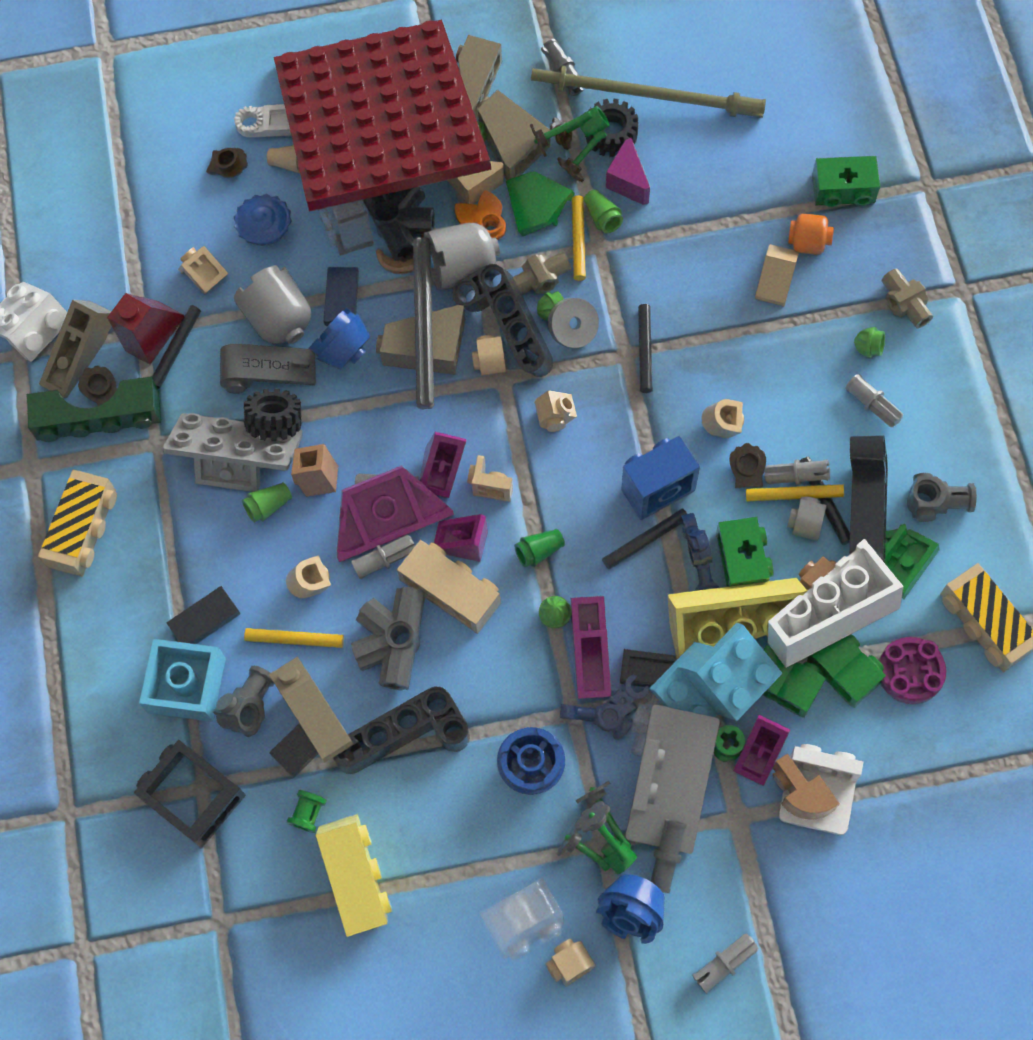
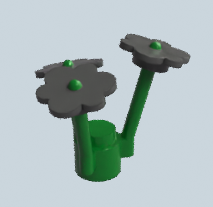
M607 781L597 788L591 787L589 793L575 800L579 803L586 799L588 804L594 801L595 804L590 809H586L581 813V818L577 820L570 833L565 836L557 855H563L566 850L571 853L576 848L597 862L604 871L611 868L618 875L634 863L637 855L630 848L632 845L624 837L611 815L609 805H605L601 798L606 795L604 787L611 784ZM605 822L608 823L615 837H613L611 833L607 830V828L604 826ZM598 829L607 841L601 849L604 856H600L581 843L582 835L578 831L588 832Z

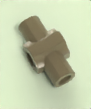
M563 251L548 259L545 254H536L526 260L521 266L523 272L513 278L522 295L531 290H534L535 294H545L553 290L559 283L558 276L572 268Z
M893 269L883 276L881 281L889 291L886 299L890 310L895 316L898 315L901 318L907 315L917 329L927 325L933 319L932 313L926 307L928 302L926 290L920 281L913 279L908 282L899 269Z

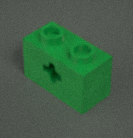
M877 156L816 158L812 172L815 206L836 207L841 204L864 206L875 203L880 190Z
M751 517L718 522L716 537L726 587L769 581L770 577H773L774 574L773 564L770 557H765L763 546H767V536L765 528L759 527L758 518ZM741 551H746V555L751 556V558L746 559L745 555L742 554Z

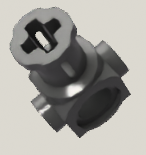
M919 473L913 476V485L907 498V506L912 512V517L916 518L919 522L933 521L936 519V514H946L948 509H966L967 512H974L977 500L976 487L974 483H968L967 486H948L946 481H942L930 473ZM924 493L928 495L931 501L921 500L918 494Z
M251 666L249 677L243 687L236 688L232 694L227 693L218 700L213 713L216 715L217 722L221 727L230 729L233 732L243 733L246 737L253 736L258 732L265 718L262 698L268 688L274 686V682L269 676V671L259 666Z

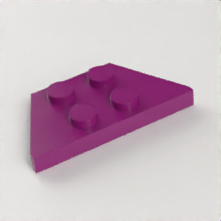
M402 465L352 485L341 492L337 558L339 562L373 549L377 545L385 544L454 515L453 510Z

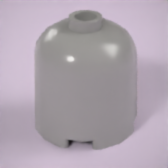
M477 223L442 227L424 233V237L430 240V252L434 268H431V278L437 290L454 288L455 284L486 265L495 264V256L500 255L497 239L491 238L485 227Z
M277 265L265 268L250 277L253 283L245 290L241 287L237 289L234 295V302L264 341L271 344H282L285 342L292 344L303 337V331L311 320V309L286 267H283L282 270H279Z

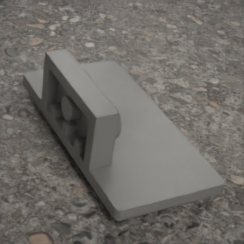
M182 413L163 446L164 454L194 458L195 484L254 492L260 487V467L282 471L289 469L293 460L294 449L298 448L303 437V431H296V435L293 437L287 435L286 440L277 437V441L271 442V438L263 441L260 440V435L254 438L251 436V433H247L243 421L230 420L224 417L200 416L195 413Z
M656 704L652 706L626 831L627 840L659 847L665 825L664 821L669 819L687 825L679 851L689 854L693 852L720 723L719 718Z

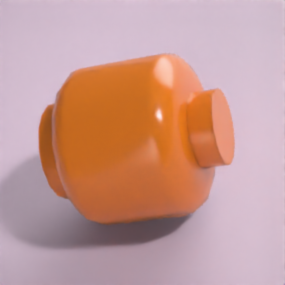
M800 214L796 220H791L788 244H792L796 252L820 255L824 252L826 245L832 246L834 227H828L826 216Z

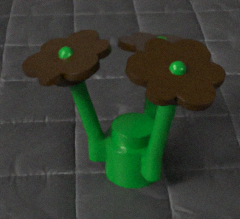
M598 106L567 123L562 120L559 121L556 117L553 118L550 124V131L544 134L542 129L535 131L533 124H530L535 136L534 143L539 145L544 157L547 156L544 147L548 146L547 139L555 136L557 144L562 145L565 150L571 149L572 131L580 127L587 137L594 136L575 160L571 158L567 160L561 157L557 158L559 165L580 182H583L584 178L580 173L582 168L579 164L594 146L607 136L604 129L610 126L606 116Z

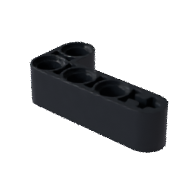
M489 264L455 284L452 296L456 304L462 305L466 310L475 313L489 306L491 307L521 369L535 377H543L550 373L553 368L552 355L513 276L497 264ZM501 274L500 283L492 287L494 277ZM471 290H475L474 298L470 302H466L467 294ZM510 301H514L513 310L505 314L506 305ZM527 327L526 337L518 341L519 331ZM532 353H534L535 355L539 356V357L536 359V363H537L536 366H533V365H532V364L535 363V359H534Z
M851 436L852 494L849 553L854 552L856 545L865 539L885 563L888 483L885 436Z
M434 686L349 733L348 736L353 745L333 757L342 772L354 774L431 730H434L440 743L446 750L458 752L463 750L469 743V729L449 692L442 687ZM435 699H442L446 702L445 708L438 712L430 710L429 705ZM410 715L417 718L416 724L411 728L400 726V721L405 716ZM458 727L462 729V736L457 740L447 739L445 733L449 728ZM375 733H386L387 739L383 744L378 746L370 743V739ZM361 741L364 742L367 750L369 751L366 754L364 753L362 747L359 744ZM350 750L353 753L354 759L352 761H348L345 758V751Z

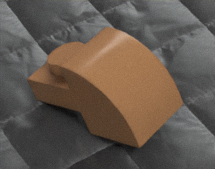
M788 753L775 762L773 778L783 791L788 790L790 793L781 803L788 812L802 819L814 820L829 815L839 806L840 803L820 775L807 782Z

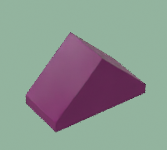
M632 138L624 141L606 172V188L645 205L649 203L650 185Z
M434 432L425 448L419 481L435 495L449 498L466 439Z
M478 514L439 521L434 543L446 552V555L481 562L488 534L486 516Z
M758 715L733 772L764 786L790 729Z

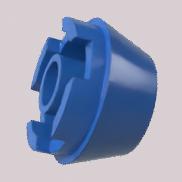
M346 307L320 335V338H317L312 343L309 349L318 356L317 360L341 370L349 361L355 364L366 352L363 345L371 336L359 314H353Z
M536 727L522 728L511 733L501 744L497 755V767L503 781L514 791L527 795L540 794L551 789L560 780L565 768V753L561 743L550 732Z
M630 874L621 875L598 897L599 906L596 913L603 916L602 926L622 939H625L627 934L641 937V943L647 944L652 942L656 934L663 929L664 894L655 884L642 877Z

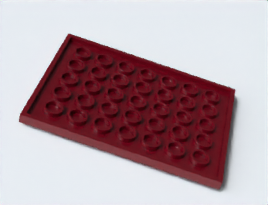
M442 19L426 21L423 24L410 27H399L395 30L379 34L372 33L352 40L345 39L330 45L314 46L310 49L294 53L287 52L281 56L274 57L309 212L492 170L490 158Z

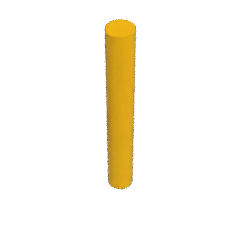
M576 195L572 198L574 280L583 281L586 279L584 199L582 196Z
M844 484L746 489L747 502L801 499V497H844Z
M246 628L244 633V640L249 642L343 648L344 635L252 628Z

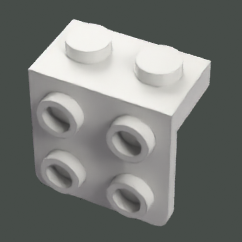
M21 282L14 285L8 291L7 297L0 303V336L5 338L26 360L32 362L60 332L67 311L50 293L26 282Z
M801 744V747L795 746L790 754V758L807 782L820 775L840 804L829 815L814 820L796 817L781 804L779 819L788 824L836 835H844L848 830L856 781L862 774L864 762L855 760L853 754L846 752H835L832 755L821 752V748L815 745ZM788 790L783 791L781 803L790 794Z

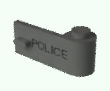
M250 344L225 345L220 349V386L233 394L243 393L245 389L252 385L253 381L315 386V354L310 349Z

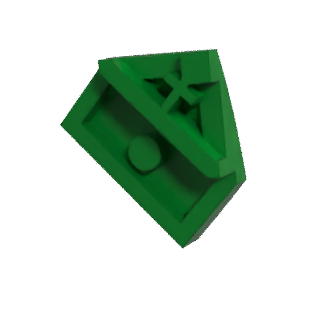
M535 171L506 181L518 232L522 236L550 226L551 223L557 226L559 223L558 217L567 200L571 201L575 194L567 187Z
M906 524L900 525L898 529L886 531L885 565L903 585L902 599L906 598L940 550L939 543L911 529L907 530Z

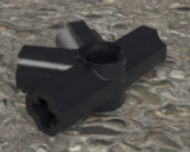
M420 187L397 191L391 196L388 193L362 199L376 225L378 235L384 240L395 261L405 262L413 258L414 238L411 234L424 235V233L435 228L434 208L418 207L426 198L425 192Z

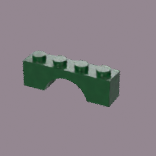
M152 376L120 381L116 392L108 401L92 408H79L69 404L58 390L26 394L28 429L37 441L53 442L60 437L67 436L80 438L86 437L90 433L102 431L105 433H115L123 428L130 427L144 429L152 426V424L161 423L159 390Z

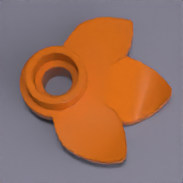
M485 190L480 196L478 205L456 203L454 205L456 219L460 224L477 223L484 226L486 230L488 227L493 226L496 229L487 230L491 238L499 240L504 236L506 223L501 217L502 203L493 193Z

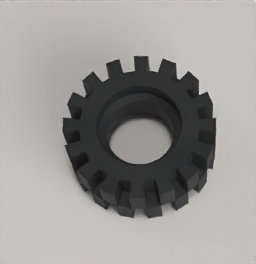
M614 98L613 103H609L608 99H603L602 106L599 101L594 104V107L598 106L602 110L608 122H616L623 127L622 131L618 133H606L607 136L592 149L594 152L600 149L599 155L605 156L606 152H610V157H615V152H619L624 141L632 138L634 144L636 143L638 115L635 114V109L632 106L628 109L627 102L623 101L619 105V99ZM585 135L587 144L592 140L593 135L589 137Z
M274 388V392H269V389H263L262 394L256 391L254 396L249 395L247 401H244V427H246V432L251 433V436L254 438L260 435V440L263 441L271 438V442L277 441V437L286 440L287 435L295 436L296 431L299 432L301 429L300 399H297L295 394L290 395V391L284 390L283 393H280V389Z

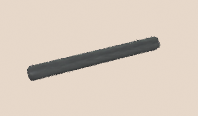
M417 237L413 241L416 403L419 409H432L434 407L430 240L426 237Z

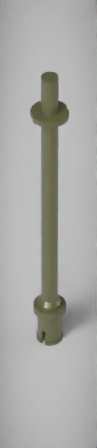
M562 66L561 73L532 68L531 81L558 84V92H563L565 85L725 109L733 117L741 114L763 118L766 99L740 96V93L733 92V95L723 97L567 74L566 66Z

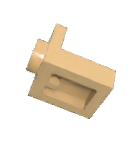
M205 246L201 247L198 251L193 247L180 258L183 263L178 270L181 274L185 272L204 295L229 274Z
M478 455L476 465H470L467 483L472 484L473 496L511 502L513 493L512 478L500 472L486 474L485 456Z

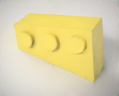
M355 814L319 826L316 838L346 937L386 925L387 913L392 912L387 892L380 893L377 880L381 879L382 876L377 859H371L367 846L372 844L366 825L361 826L359 816Z

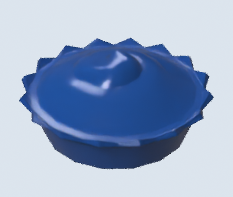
M267 193L262 196L254 195L251 199H245L243 205L237 207V214L233 217L235 221L234 228L238 231V236L245 239L247 243L260 246L271 245L279 241L288 232V226L292 222L290 218L291 210L287 208L286 202L280 201L278 196L271 197Z

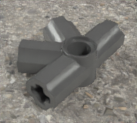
M410 587L397 588L392 612L374 598L366 602L359 610L356 621L370 631L372 635L351 643L352 651L361 671L382 664L379 679L380 686L401 691L409 689L415 653L420 646L418 635L426 596L424 591ZM400 634H410L409 639L405 643L396 644V639Z

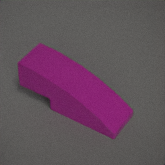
M604 596L570 598L578 699L611 697Z

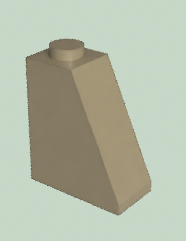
M499 90L481 101L478 106V121L485 127L486 141L496 161L503 163L506 181L520 176L543 154L539 145L534 143L535 136L530 124H533L535 131L542 129L543 134L550 131V129ZM550 138L547 139L548 146L544 147L545 151L551 146Z
M462 305L432 312L433 372L456 375L466 320L464 306ZM415 316L385 324L383 335H378L376 342V353L380 354L383 366L416 370Z

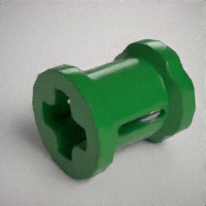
M733 725L721 727L717 733L713 752L714 756L723 762L736 760L745 745L743 732ZM730 738L734 741V744L727 750L723 747V743Z
M298 790L297 796L299 800L292 817H288L286 823L298 829L315 833L316 827L314 824L321 806H325L327 800L316 794Z

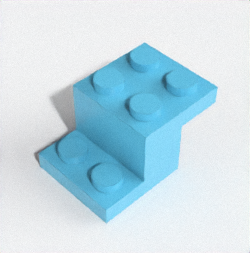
M736 623L714 647L694 642L649 689L663 706L712 717L720 715L738 721L780 677L782 672L745 626Z

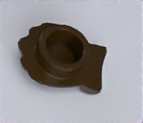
M240 148L214 150L206 172L211 175L219 174L226 178H234L247 168V155Z
M94 366L93 368H85L83 375L79 377L78 387L80 392L88 399L96 402L98 406L108 401L117 390L115 379L111 371L106 367Z
M750 443L736 447L731 452L729 458L731 470L736 477L735 488L763 487L762 475L766 466L764 451L758 446H752Z

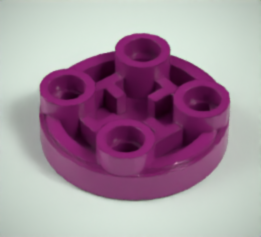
M917 637L897 639L885 648L879 659L884 667L883 673L886 675L881 683L883 689L892 698L902 703L920 704L932 699L940 691L946 679L944 658L936 643L931 640Z

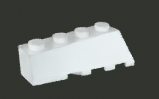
M863 539L856 545L854 552L848 557L844 556L835 564V568L825 577L820 576L813 582L812 588L803 596H797L768 621V644L787 668L900 609L903 585L868 542Z

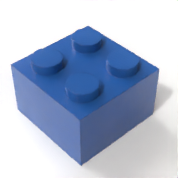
M680 435L672 440L666 438L658 442L650 452L644 455L638 453L625 462L621 491L639 519L643 520L694 492L700 466Z

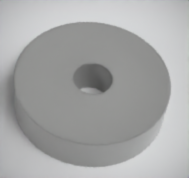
M566 298L559 301L552 308L548 318V328L552 338L560 345L570 348H580L590 343L596 336L599 327V318L595 308L588 301L580 298ZM575 317L577 319V326L572 329L570 327V320Z

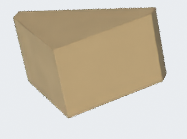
M490 161L492 170L447 181L467 204H474L480 199L485 190L492 192L503 184L504 169L502 162Z
M769 245L755 295L756 300L785 306L799 252Z

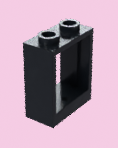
M178 739L174 745L170 744L163 750L159 757L160 762L156 767L141 776L136 786L138 788L134 791V794L202 849L246 794ZM184 756L224 787L191 827L151 796Z

